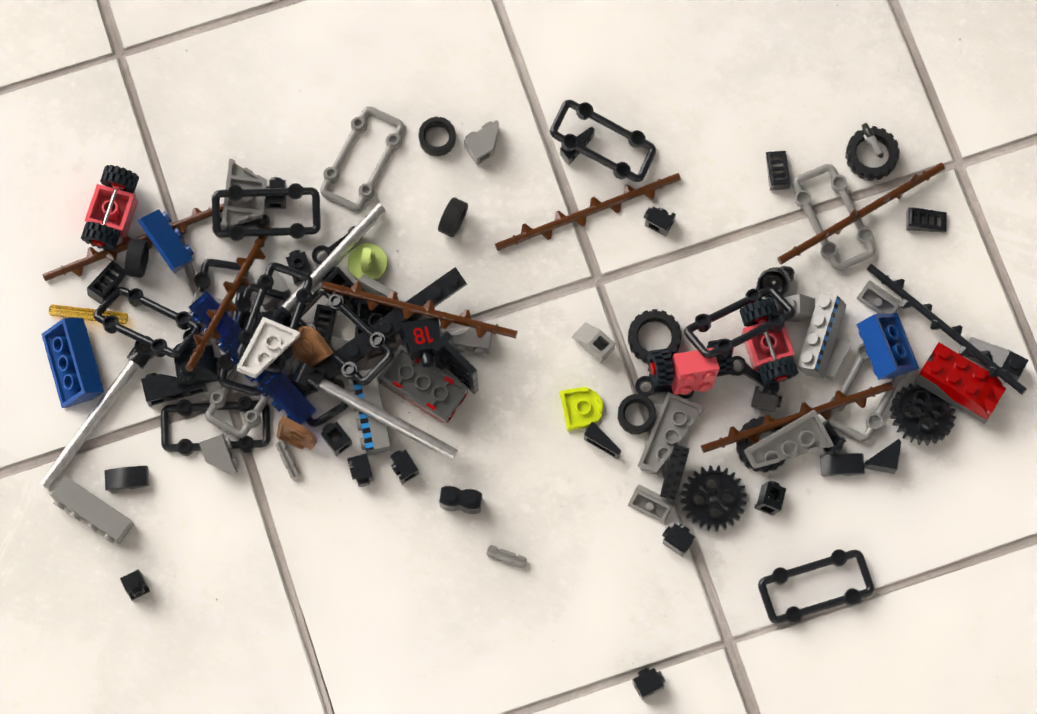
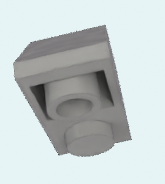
M498 120L487 122L482 126L481 130L469 133L464 139V147L476 165L494 155L499 133Z
M802 294L785 297L796 311L795 316L787 322H801L812 318L815 309V298ZM774 300L778 313L782 315L787 313L785 309L776 300Z
M586 322L572 335V338L601 364L615 350L616 343L600 329Z
M221 434L199 442L207 463L230 474L238 472L239 463L236 456L232 457L230 451L232 444L229 437Z

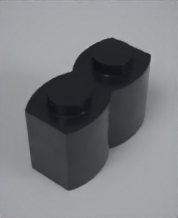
M445 486L441 488L439 504L442 509L447 511L461 510L468 514H478L481 511L482 493L474 489L460 490L454 486Z

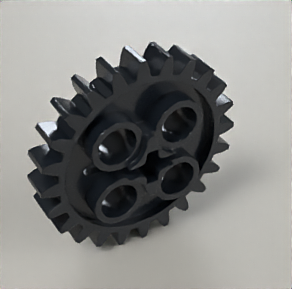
M909 383L907 388L903 386L891 402L893 405L889 409L892 412L890 418L895 419L892 425L899 426L896 431L897 433L904 432L902 438L910 436L911 443L914 439H917L918 445L922 441H925L927 446L931 441L936 444L939 439L943 441L945 435L948 436L955 425L953 422L956 416L953 414L956 409L950 408L952 406L950 403L918 384L915 387L911 383ZM933 411L939 412L940 415L935 414ZM922 424L926 425L929 429L924 428Z
M709 465L708 471L701 467V474L694 471L693 475L695 478L687 477L690 484H683L687 491H681L680 495L686 498L681 499L680 503L686 504L682 511H689L686 518H694L692 525L699 522V529L706 525L708 532L711 527H714L715 531L718 532L719 526L726 530L727 523L730 526H734L733 519L740 520V516L737 513H744L745 510L740 506H746L747 502L742 499L746 498L747 494L741 493L745 489V486L738 485L741 479H733L735 472L728 475V468L721 472L719 465L716 471ZM713 480L718 486L714 489L709 488L707 482ZM699 487H703L706 492L700 490ZM730 493L733 496V500L730 502L725 501L723 494ZM714 495H716L717 501L714 500L713 502H711L710 496L713 497ZM702 496L705 502L697 504L694 501V497ZM720 504L727 507L728 510L723 509V507ZM716 508L720 511L721 515L713 517L710 514V510Z

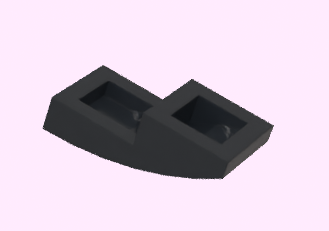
M863 453L820 455L821 476L823 477L865 474Z
M131 466L104 470L105 490L107 491L149 486L148 466Z

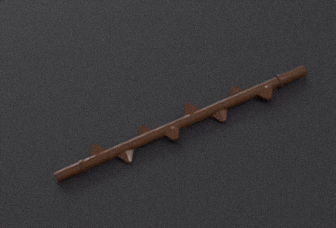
M939 163L931 169L923 171L920 175L915 174L910 181L858 211L853 210L850 216L777 258L778 262L782 265L795 256H800L802 252L833 234H840L843 228L895 198L900 199L905 192L924 181L930 180L931 177L945 170L944 164Z
M676 173L637 189L626 184L624 186V194L604 202H600L597 198L592 197L590 207L568 216L557 211L555 221L534 229L526 223L522 224L521 234L513 235L511 238L495 243V247L499 251L515 244L518 245V243L540 234L549 240L552 237L553 229L576 221L581 226H585L587 216L608 208L619 213L621 203L641 195H645L652 200L655 196V190L663 189L667 185L681 180L679 173Z
M224 203L220 204V213L223 212ZM209 207L208 210L203 212L198 208H194L190 217L170 225L173 230L177 228L180 233L185 234L189 225L212 217V208ZM147 234L135 238L147 240L149 242V249L152 248L153 243ZM128 235L126 238L123 237L122 243L116 245L115 250L112 251L107 249L98 252L94 248L89 247L85 258L64 266L61 265L57 269L42 274L45 281H48L63 274L66 275V273L71 271L80 277L83 273V267L104 258L116 261L117 254L127 250L132 238Z
M259 236L254 241L255 244L247 258L238 257L236 259L241 269L233 283L227 281L223 283L227 294L218 310L208 309L206 312L211 322L204 335L195 334L193 336L197 347L192 351V356L185 367L187 371L192 372L211 338L220 339L221 336L217 327L226 311L235 312L237 310L232 300L241 285L246 287L250 285L246 275L254 260L265 259L266 256L261 248L264 247L268 236Z
M325 281L321 285V289L367 300L369 310H374L379 304L402 309L405 319H409L414 313L440 319L443 329H446L451 323L475 328L478 338H482L487 332L515 339L517 337L518 331L501 327L498 324L493 325L471 319L470 311L467 309L458 316L435 310L432 300H429L424 306L399 301L396 291H392L387 297L364 292L361 283L358 281L351 288Z
M888 382L876 387H869L867 390L845 396L838 390L835 392L834 401L813 408L803 402L801 403L799 413L778 420H774L768 414L764 415L763 425L739 432L732 426L727 437H720L718 440L701 445V450L703 453L720 447L725 448L726 445L747 438L755 444L759 442L760 434L786 426L812 410H815L817 414L828 420L833 409L854 402L861 408H864L867 398L875 397L877 394L894 389L893 384Z

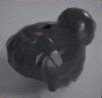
M781 266L763 271L758 277L756 289L761 290L772 286L784 295L789 290L790 283L794 280V269L790 266ZM771 294L765 296V298L770 297L774 299V297Z

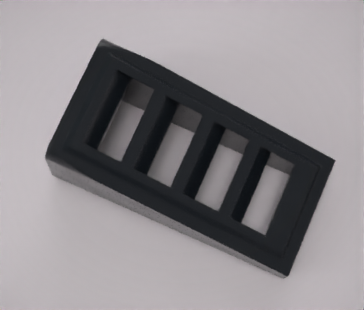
M590 127L576 136L578 143L586 147L593 139L595 129ZM562 146L560 147V156L568 166L580 154L576 150L565 151Z
M786 151L766 152L770 191L789 189L790 176ZM782 156V160L771 161V157ZM772 164H782L783 166L772 167ZM773 171H783V173L773 174ZM784 177V180L774 181V178Z
M908 207L906 211V230L946 232L947 212ZM914 216H918L917 223L914 222ZM922 216L925 217V224H922ZM929 217H933V225H929ZM937 217H941V226H937Z
M111 261L87 287L88 296L101 304L126 277L125 269ZM111 270L115 271L119 275L115 276L111 273ZM106 277H109L110 279H112L113 282H111V281H109L108 279H106Z
M317 304L313 325L316 328L328 330L327 333L318 332L321 336L326 337L325 341L330 345L337 311L333 310L330 306ZM320 315H330L331 318L320 317ZM319 321L329 322V325L319 324Z
M591 422L584 433V440L614 458L619 459L621 450L594 422Z

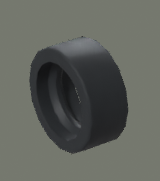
M432 117L424 121L419 128L420 146L427 154L437 157L449 153L455 146L456 132L449 120L443 117ZM436 126L445 128L449 134L447 143L439 147L431 146L426 141L427 131Z
M453 197L442 214L438 231L449 237H454L466 216L468 203Z
M135 238L130 240L125 258V274L127 276L138 278L144 276L149 258V242L147 240Z
M642 394L629 395L621 401L618 407L617 419L620 426L626 432L642 434L652 428L656 419V408L654 403ZM641 403L648 409L649 417L644 424L635 426L626 420L625 410L630 404Z

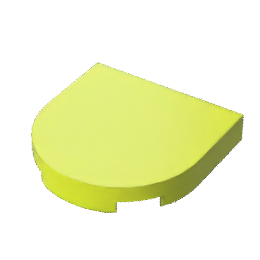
M587 387L559 391L567 431L588 428L591 422L596 424L602 417L603 401L595 391Z

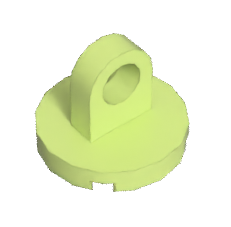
M364 243L356 246L350 252L348 269L357 281L363 274L377 281L386 272L387 257L379 246L372 243Z

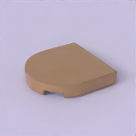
M309 326L297 328L296 331L300 332V337L292 343L291 347L293 355L299 363L302 361L314 367L334 353L318 331Z
M282 416L279 421L276 437L280 440H285L286 443L299 449H304V447H308L309 450L314 449L317 443L316 436L306 427Z

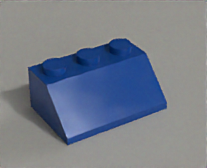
M158 209L137 220L174 274L194 261L192 256L195 253L188 244L184 246L181 241L184 237L177 228L173 230L169 224L172 220L166 211L162 213Z
M898 313L874 314L856 324L859 336L865 345L866 354L871 360L874 374L878 380L891 379L919 369Z

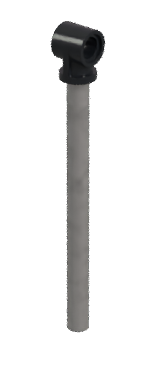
M376 204L310 275L313 280L310 291L324 279L386 212L382 205ZM304 282L282 306L277 304L273 312H266L260 318L257 327L263 317L286 326L285 322H289L292 319L291 313L297 305L296 293L299 289L303 288Z
M138 341L135 342L134 348L126 357L129 360L40 481L42 486L50 490L137 369H143L148 361L155 357L151 348L143 352L141 348L144 344Z
M300 361L291 378L307 388H313L315 392L321 390L452 461L458 453V449L330 382L326 379V374L318 373L317 369Z

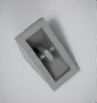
M274 270L272 289L285 292L290 296L289 287L278 271ZM265 295L262 304L263 309L268 310L282 300Z

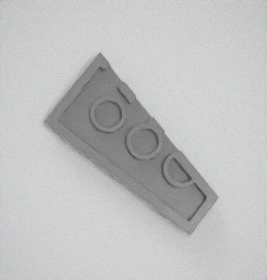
M667 392L637 467L657 474L672 454L674 445H679L704 411L705 406Z
M812 410L743 451L751 466L756 469L780 462L781 460L812 453L819 449L834 446L817 412Z

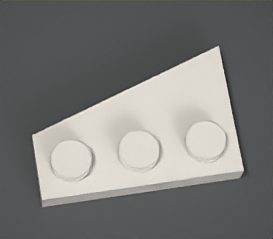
M263 317L237 365V371L256 379L300 337V332Z

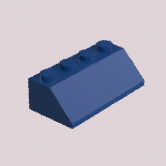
M63 318L41 334L62 408L93 400L104 393L83 318Z

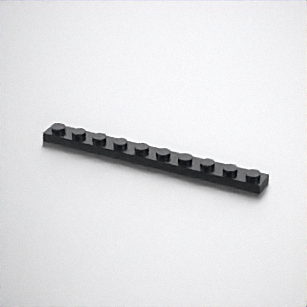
M454 267L406 302L424 306L429 300H432L434 307H436L468 284L457 268ZM396 308L370 326V328L374 332H381L388 341L399 333L401 323L416 321L424 315L414 313L409 319H405L403 310ZM362 332L336 350V352L347 362L357 363L374 351L375 348L371 346L370 338ZM330 356L313 367L318 370V373L326 374V379L329 381L342 373L341 367ZM296 381L290 383L301 400L315 392L313 388H307Z

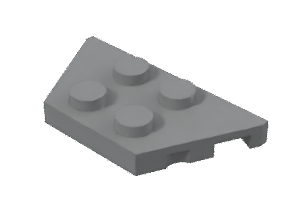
M229 159L225 190L229 189L232 185H239L242 189L266 188L267 180L265 178L255 175L250 169L246 167L244 169L235 164V160ZM265 196L242 197L241 200L236 202L230 200L229 197L224 198L221 229L261 219L263 217Z

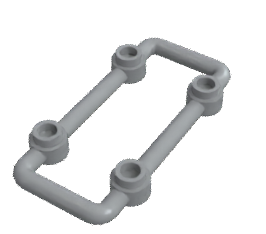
M371 106L364 108L359 117L352 119V130L332 167L324 170V182L320 188V193L323 197L352 211L361 210L365 202L374 197L375 191L373 187L392 152L401 147V135L405 129V125L400 119ZM371 114L397 128L394 133L386 137L387 147L368 182L359 187L360 197L358 201L353 203L328 191L331 184L338 182L340 178L339 169L358 134L366 131V119Z
M825 164L798 175L792 182L796 192L795 203L799 207L804 208L816 235L821 233L823 229L810 205L811 194L807 190H803L800 183L829 172L832 177L831 188L835 192H839L849 214L856 210L846 190L847 179L843 175H839L836 168L831 164ZM861 219L854 222L858 230L856 238L858 242L865 244L868 251L839 263L836 258V245L829 242L827 238L820 242L822 245L820 250L821 256L829 259L834 269L844 270L874 256L876 250L872 242L873 231L869 227H865Z
M864 343L858 346L856 350L857 359L840 390L845 396H847L864 361L870 359L866 354ZM908 373L892 378L891 382L894 389L884 393L875 413L868 416L866 420L867 429L864 434L835 420L837 413L842 412L846 405L831 410L830 419L827 422L834 429L858 441L866 442L870 440L874 431L881 428L883 424L882 415L900 380L905 378Z
M292 354V357L285 362L282 371L275 374L255 408L245 413V424L241 430L213 415L217 409L224 407L227 402L225 395L229 388L223 386L209 397L211 404L205 413L207 421L237 438L245 437L251 428L257 427L260 424V413L282 378L292 373V362L295 356ZM239 360L228 375L227 380L235 381L240 372L237 371Z

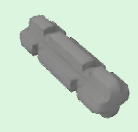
M286 441L277 442L275 446L278 452H280L286 469H288L290 478H297L301 473L288 449Z
M493 545L488 547L486 553L488 557H496L497 560L511 565L515 564L519 568L525 566L526 557L516 556L515 553L501 548L499 550L498 547Z

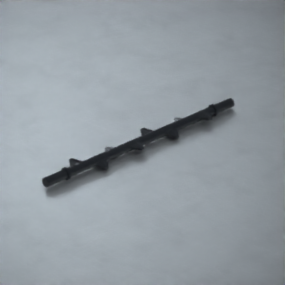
M873 264L868 266L867 270L902 298V309L915 308L931 321V330L941 329L960 345L959 354L961 356L972 354L990 369L989 376L991 378L999 376L1004 380V383H1008L1021 395L1026 392L1027 388L1014 379L1012 374H1008L990 359L991 352L989 350L980 351L961 336L963 328L961 325L950 327L931 312L932 304H921L903 289L904 279L893 281L889 278V275H885Z

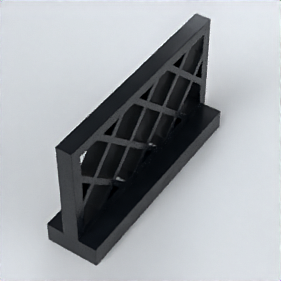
M447 331L432 345L435 366L440 370L446 367L475 394L478 391L477 369L454 348L453 336Z

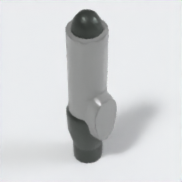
M864 123L862 128L865 140L868 145H871L876 156L883 158L884 152L874 132L867 123Z

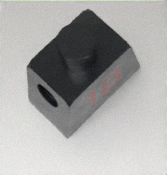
M431 318L401 323L399 334L410 359H421L423 367L434 365L432 345L440 338L439 319Z

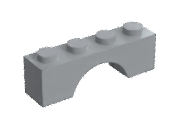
M422 316L418 320L431 319L433 317ZM469 327L462 334L452 335L454 348L459 353L472 351L475 355L483 356L485 353L489 354L491 332H487L482 338H478L476 329Z

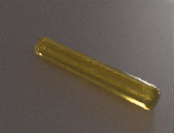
M51 304L49 307L50 316L83 318L84 320L96 321L93 317L96 309ZM105 311L102 314L105 317L109 315L116 316L119 324L125 325L128 322L127 313Z

